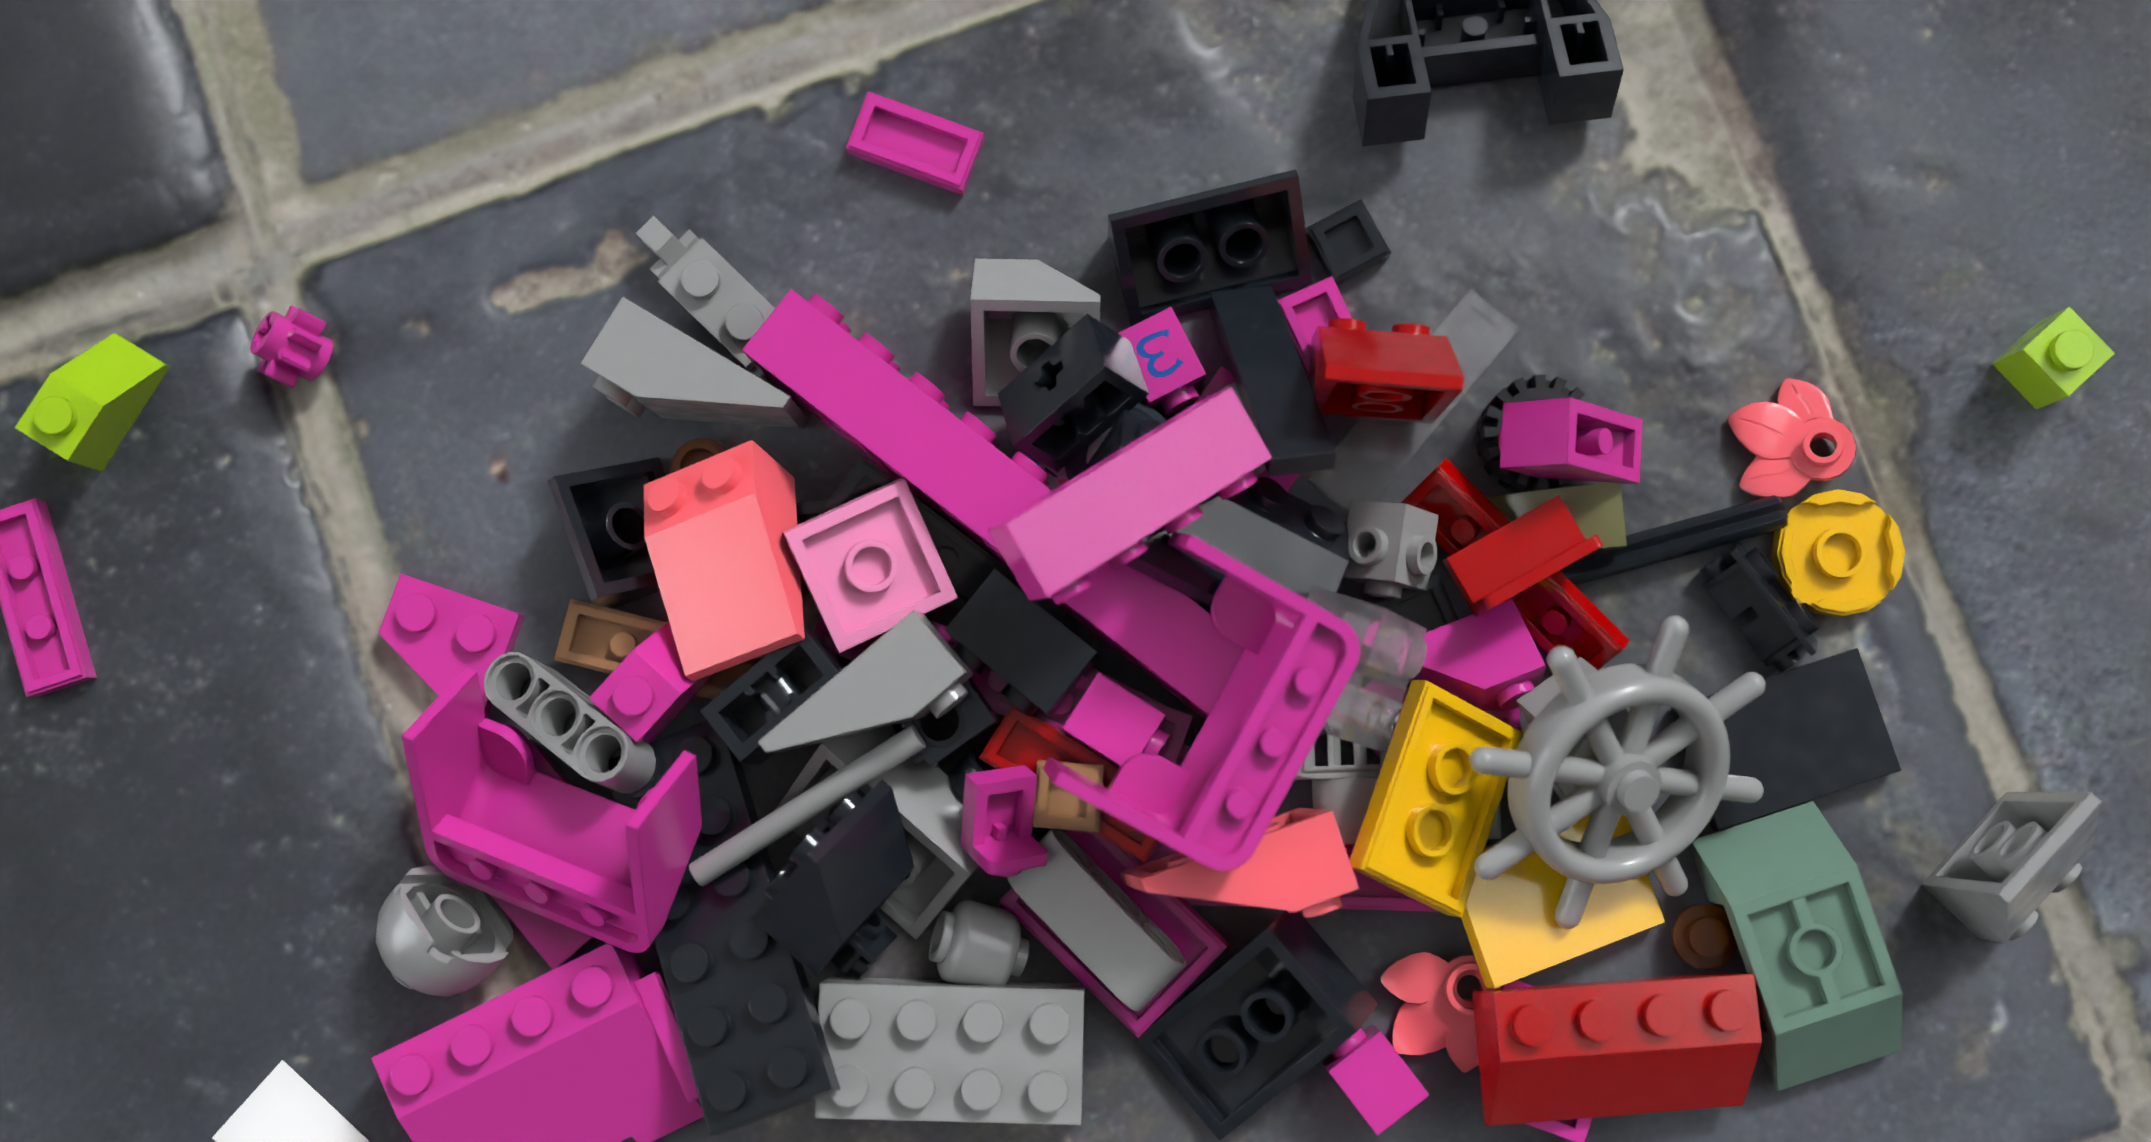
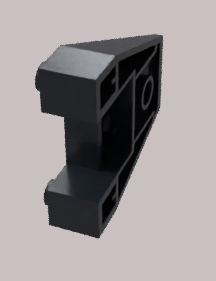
M1367 0L1357 46L1352 96L1362 147L1424 140L1432 87L1537 75L1549 125L1611 118L1624 68L1611 19L1597 0Z

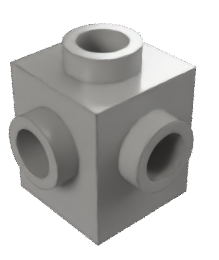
M1351 500L1347 521L1349 563L1343 577L1364 583L1362 594L1380 598L1401 599L1402 589L1428 591L1430 573L1437 561L1435 537L1439 515L1408 504Z

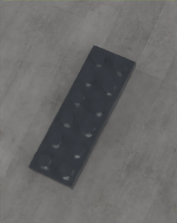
M706 720L649 743L656 758L655 771L650 781L642 789L633 793H619L612 789L611 791L614 802L637 810L641 798L649 789L654 788L683 751L696 755L702 828L664 927L654 942L709 1134L722 1135L840 1090V1085L803 964L756 923L772 902L764 891L776 878L774 877L775 873L767 847L705 886H700L690 872V863L759 821L741 762ZM621 755L609 760V771L618 765Z

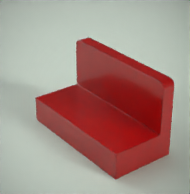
M1558 495L1443 560V563L1476 617L1604 545L1597 534L1587 540L1585 539L1561 496Z

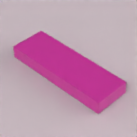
M34 498L1 509L0 606L26 697L39 698L96 679L97 676L46 501Z

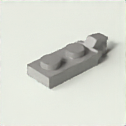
M652 216L636 232L642 241L660 258L650 270L660 279L658 281L659 284L750 371L755 365L742 349L775 308L703 238L699 239L691 230H688L678 240L655 216Z

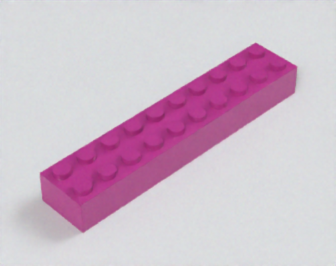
M790 289L742 349L745 355L763 376L895 479L904 478L909 489L927 504L933 505L936 511L1008 566L988 529L1051 492L1047 488L1050 485L1046 480L1048 474L1019 451L1010 459L998 450L1000 445L994 440L997 435L971 413L966 411L961 419H958L949 412L950 406L943 400L946 395L924 376L915 372L909 380L899 373L901 368L893 361L895 356L875 338L864 332L859 340L855 339L850 335L852 330L842 322L844 316L822 297L813 293L809 300L806 301L794 290ZM1108 561L1088 572L1087 576L1092 584L1058 605L1206 721L1245 648L1220 634L1213 623L1211 614L1198 605L1199 601L1124 564L1112 569Z

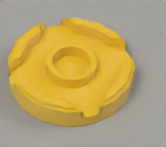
M1837 489L1805 498L1786 512L1787 525L1782 529L1774 531L1771 559L1773 567L1780 577L1777 581L1791 600L1799 599L1808 611L1814 614L1837 618L1869 611L1879 604L1890 590L1894 589L1902 576L1905 549L1900 529L1890 514L1886 515L1880 507L1875 505L1877 502L1862 493Z

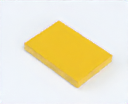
M1412 680L1349 860L1352 869L1446 915L1462 917L1476 876L1474 864L1476 859L1484 852L1508 777L1475 772L1470 766L1469 758L1473 750L1478 747L1517 750L1522 732L1427 680Z
M1588 814L1560 833L1559 836L1571 841L1581 842L1590 815ZM1620 815L1612 839L1632 831L1625 815ZM1497 843L1486 846L1484 852L1492 848ZM1535 852L1493 880L1481 879L1476 874L1461 919L1485 987H1500L1664 923L1665 920L1648 874L1619 883L1594 884L1581 921L1572 929H1565L1559 926L1555 920V910L1568 877L1547 865Z

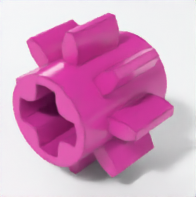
M294 306L289 307L286 316L275 311L269 312L259 324L250 346V352L263 359L257 371L291 388L295 386L298 377L309 382L316 380L325 369L333 350V341L321 335L327 324L326 321Z

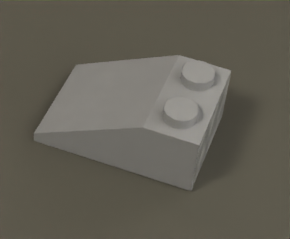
M624 297L619 301L581 362L583 366L597 376L596 381L592 385L594 389L607 396V399L638 418H640L646 408L662 419L801 429L807 420V417L790 396Z
M2006 792L1921 885L1979 939L2005 943L2007 940L2018 939L2035 924L2039 916L2035 910L2051 892L2057 893L2062 891L2080 874L2082 866L2079 862L2093 847L2102 802L2091 792Z

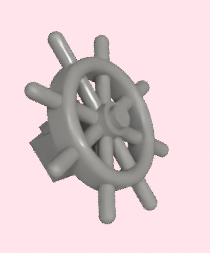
M1675 615L1667 617L1662 622L1647 664H1621L1596 670L1581 656L1576 658L1570 648L1566 646L1553 648L1548 655V665L1553 675L1533 688L1532 691L1516 700L1528 722V725L1521 729L1523 737L1517 750L1478 747L1470 755V766L1475 772L1485 775L1509 777V809L1517 829L1476 859L1474 864L1476 874L1481 879L1493 880L1535 852L1547 865L1568 877L1555 910L1556 922L1565 929H1572L1580 923L1594 884L1624 882L1654 871L1666 894L1674 897L1684 894L1688 888V880L1676 856L1683 852L1702 832L1716 811L1720 800L1755 803L1763 795V786L1758 779L1728 774L1730 744L1723 721L1764 693L1766 688L1764 678L1756 672H1747L1710 698L1704 696L1686 680L1674 673L1689 633L1687 621ZM1661 705L1675 708L1680 718L1649 739ZM1686 747L1682 769L1659 767V765ZM1553 789V791L1558 796L1560 801H1558L1556 804L1550 807L1551 792ZM1659 793L1669 794L1663 805L1654 813L1651 806L1656 802ZM1588 814L1590 815L1581 842L1571 841L1559 836L1560 833ZM1620 815H1625L1632 831L1612 839Z

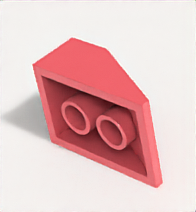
M753 440L644 484V538L684 674L691 681L699 680L805 639L801 573L782 533L797 525L795 479Z
M1296 808L1274 816L1251 858L1238 868L1227 871L1214 870L1176 851L1119 872L1123 885L1148 893L1287 910L1288 913L1302 911L1304 918L1322 915L1341 907L1343 904L1340 895L1359 889L1333 811L1310 808Z

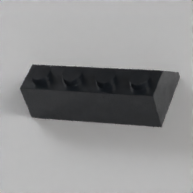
M1124 410L1088 462L1086 470L1163 423L1154 419H1143ZM1256 476L1257 481L1225 500L1221 499L1218 492L1198 504L1203 512L1202 516L1175 531L1195 536L1326 611H1329L1349 563L1347 522L1341 520L1328 507L1322 505L1313 506L1286 492L1279 483L1264 476ZM1163 526L1143 538L1148 547L1145 552L1124 564L1210 607L1213 597L1225 577L1214 569L1167 544L1172 533L1167 534Z

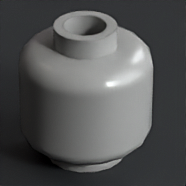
M971 900L961 901L950 912L944 910L939 914L929 945V960L937 963L938 973L942 980L947 983L961 985L1003 986L1011 975L1019 977L1022 974L1029 954V940L1021 937L1020 922L1013 912Z

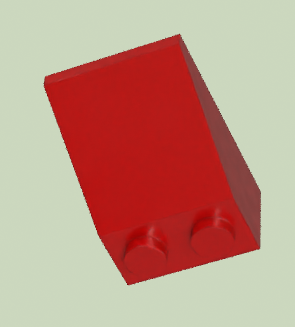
M1348 318L1331 319L1328 321V327L1317 326L1311 340L1309 383L1322 415L1433 424L1463 391L1464 374L1448 337L1430 335L1431 328L1428 326L1404 323L1393 325L1392 332L1366 330V322Z

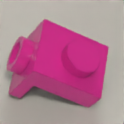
M1025 765L965 775L960 846L986 873L991 875L1010 877L1020 874L1024 869L1041 867L1047 864L1048 851L1032 837L1037 775Z

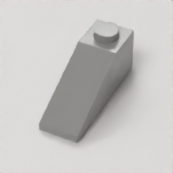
M912 610L759 740L758 743L765 752H784L923 718L930 711L938 719L955 707L968 694L962 684L974 674L926 616Z

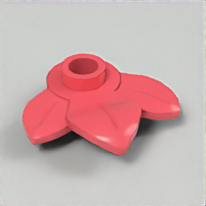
M1786 378L1780 387L1778 404L1767 401L1751 403L1738 409L1728 418V425L1737 440L1750 453L1756 456L1745 470L1739 483L1740 489L1750 495L1761 498L1775 495L1781 499L1793 497L1811 480L1830 481L1842 476L1851 467L1855 458L1856 442L1852 432L1843 423L1833 419L1828 397L1815 385L1805 381ZM1816 439H1828L1834 444L1835 452L1827 457H1819L1811 451L1810 444Z
M1428 952L1413 953L1396 960L1383 972L1380 982L1389 992L1404 1001L1397 1011L1392 1028V1046L1398 1054L1425 1055L1446 1048L1455 1066L1463 1073L1479 1065L1473 998L1462 999L1457 992V984L1462 977L1473 975L1478 980L1479 990L1501 989V986L1497 988L1485 987L1474 955L1457 956L1447 962Z

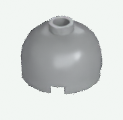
M426 865L412 868L388 895L378 914L375 942L384 964L390 970L395 980L406 988L428 995L449 997L476 988L486 980L509 952H506V948L513 941V929L507 915L490 894L476 889L473 897L464 887L455 884L456 880L445 875L436 866Z

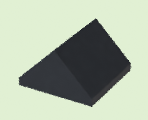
M659 457L558 475L548 480L588 595L593 603L614 609L660 591L644 538V484L666 476Z

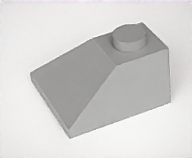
M975 258L970 299L973 406H1001L998 393L1086 314L1100 321L1101 295L1040 260Z

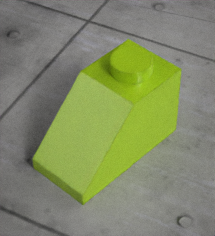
M113 333L50 373L15 428L65 460L102 472L163 380L170 366L122 336Z

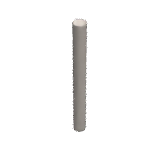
M913 725L905 728L690 863L689 869L693 878L700 886L710 883L846 798L853 791H857L926 748L922 736Z

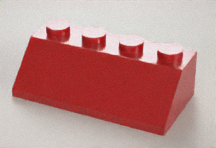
M1722 972L1472 991L1484 1125L1494 1126L1744 1105L1762 1044L1754 974Z

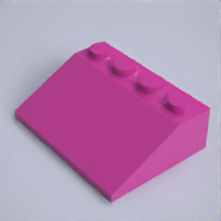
M608 943L371 1058L396 1117L412 1142H621L629 1137H633L636 1142H653L704 1117L699 1098L688 1103L634 985L635 981L646 976L636 953L623 950Z

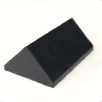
M1296 169L1108 215V240L1130 326L1169 307H1172L1176 317L1209 309L1210 292L1272 286L1274 293L1313 284L1299 175Z

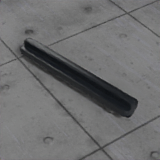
M1772 495L1627 535V546L1625 548L1593 551L1560 571L1575 586L1782 529L1787 525V514L1781 498Z

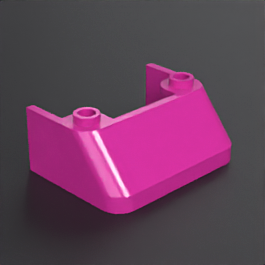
M1173 532L1167 544L1225 576L1212 600V620L1220 634L1245 648L1181 766H1178L1157 754H1137L1127 759L1119 767L1108 788L1051 757L1047 759L1042 769L1055 785L1211 869L1227 871L1242 866L1255 852L1352 676L1360 658V643L1354 629L1339 617L1195 536Z
M466 667L401 736L424 846L428 857L441 872L458 882L633 953L646 951L664 927L702 828L696 755L683 751L654 788L649 789L638 803V809L634 810L535 771L533 755L529 748L530 745L527 737L513 725L500 724L485 718L478 673Z

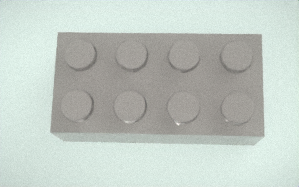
M828 977L819 986L818 1017L840 1090L816 1098L815 1118L1081 1125L1085 985L1082 983L1007 981L1003 986L953 984L947 983L942 979Z

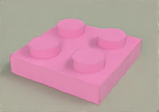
M904 478L897 479L782 532L838 653L890 630L912 610L925 614L958 598Z

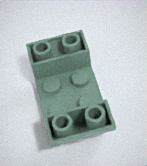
M1807 801L1697 837L1689 846L1708 901L1724 905L1747 974H1754L1757 1002L1764 1023L1760 1024L1762 1038L1760 1050L1774 1089L1780 1091L1902 1051V990L1858 867L1815 803Z

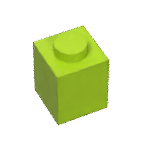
M2069 306L2037 322L1992 365L2037 410L2069 397L2115 353Z

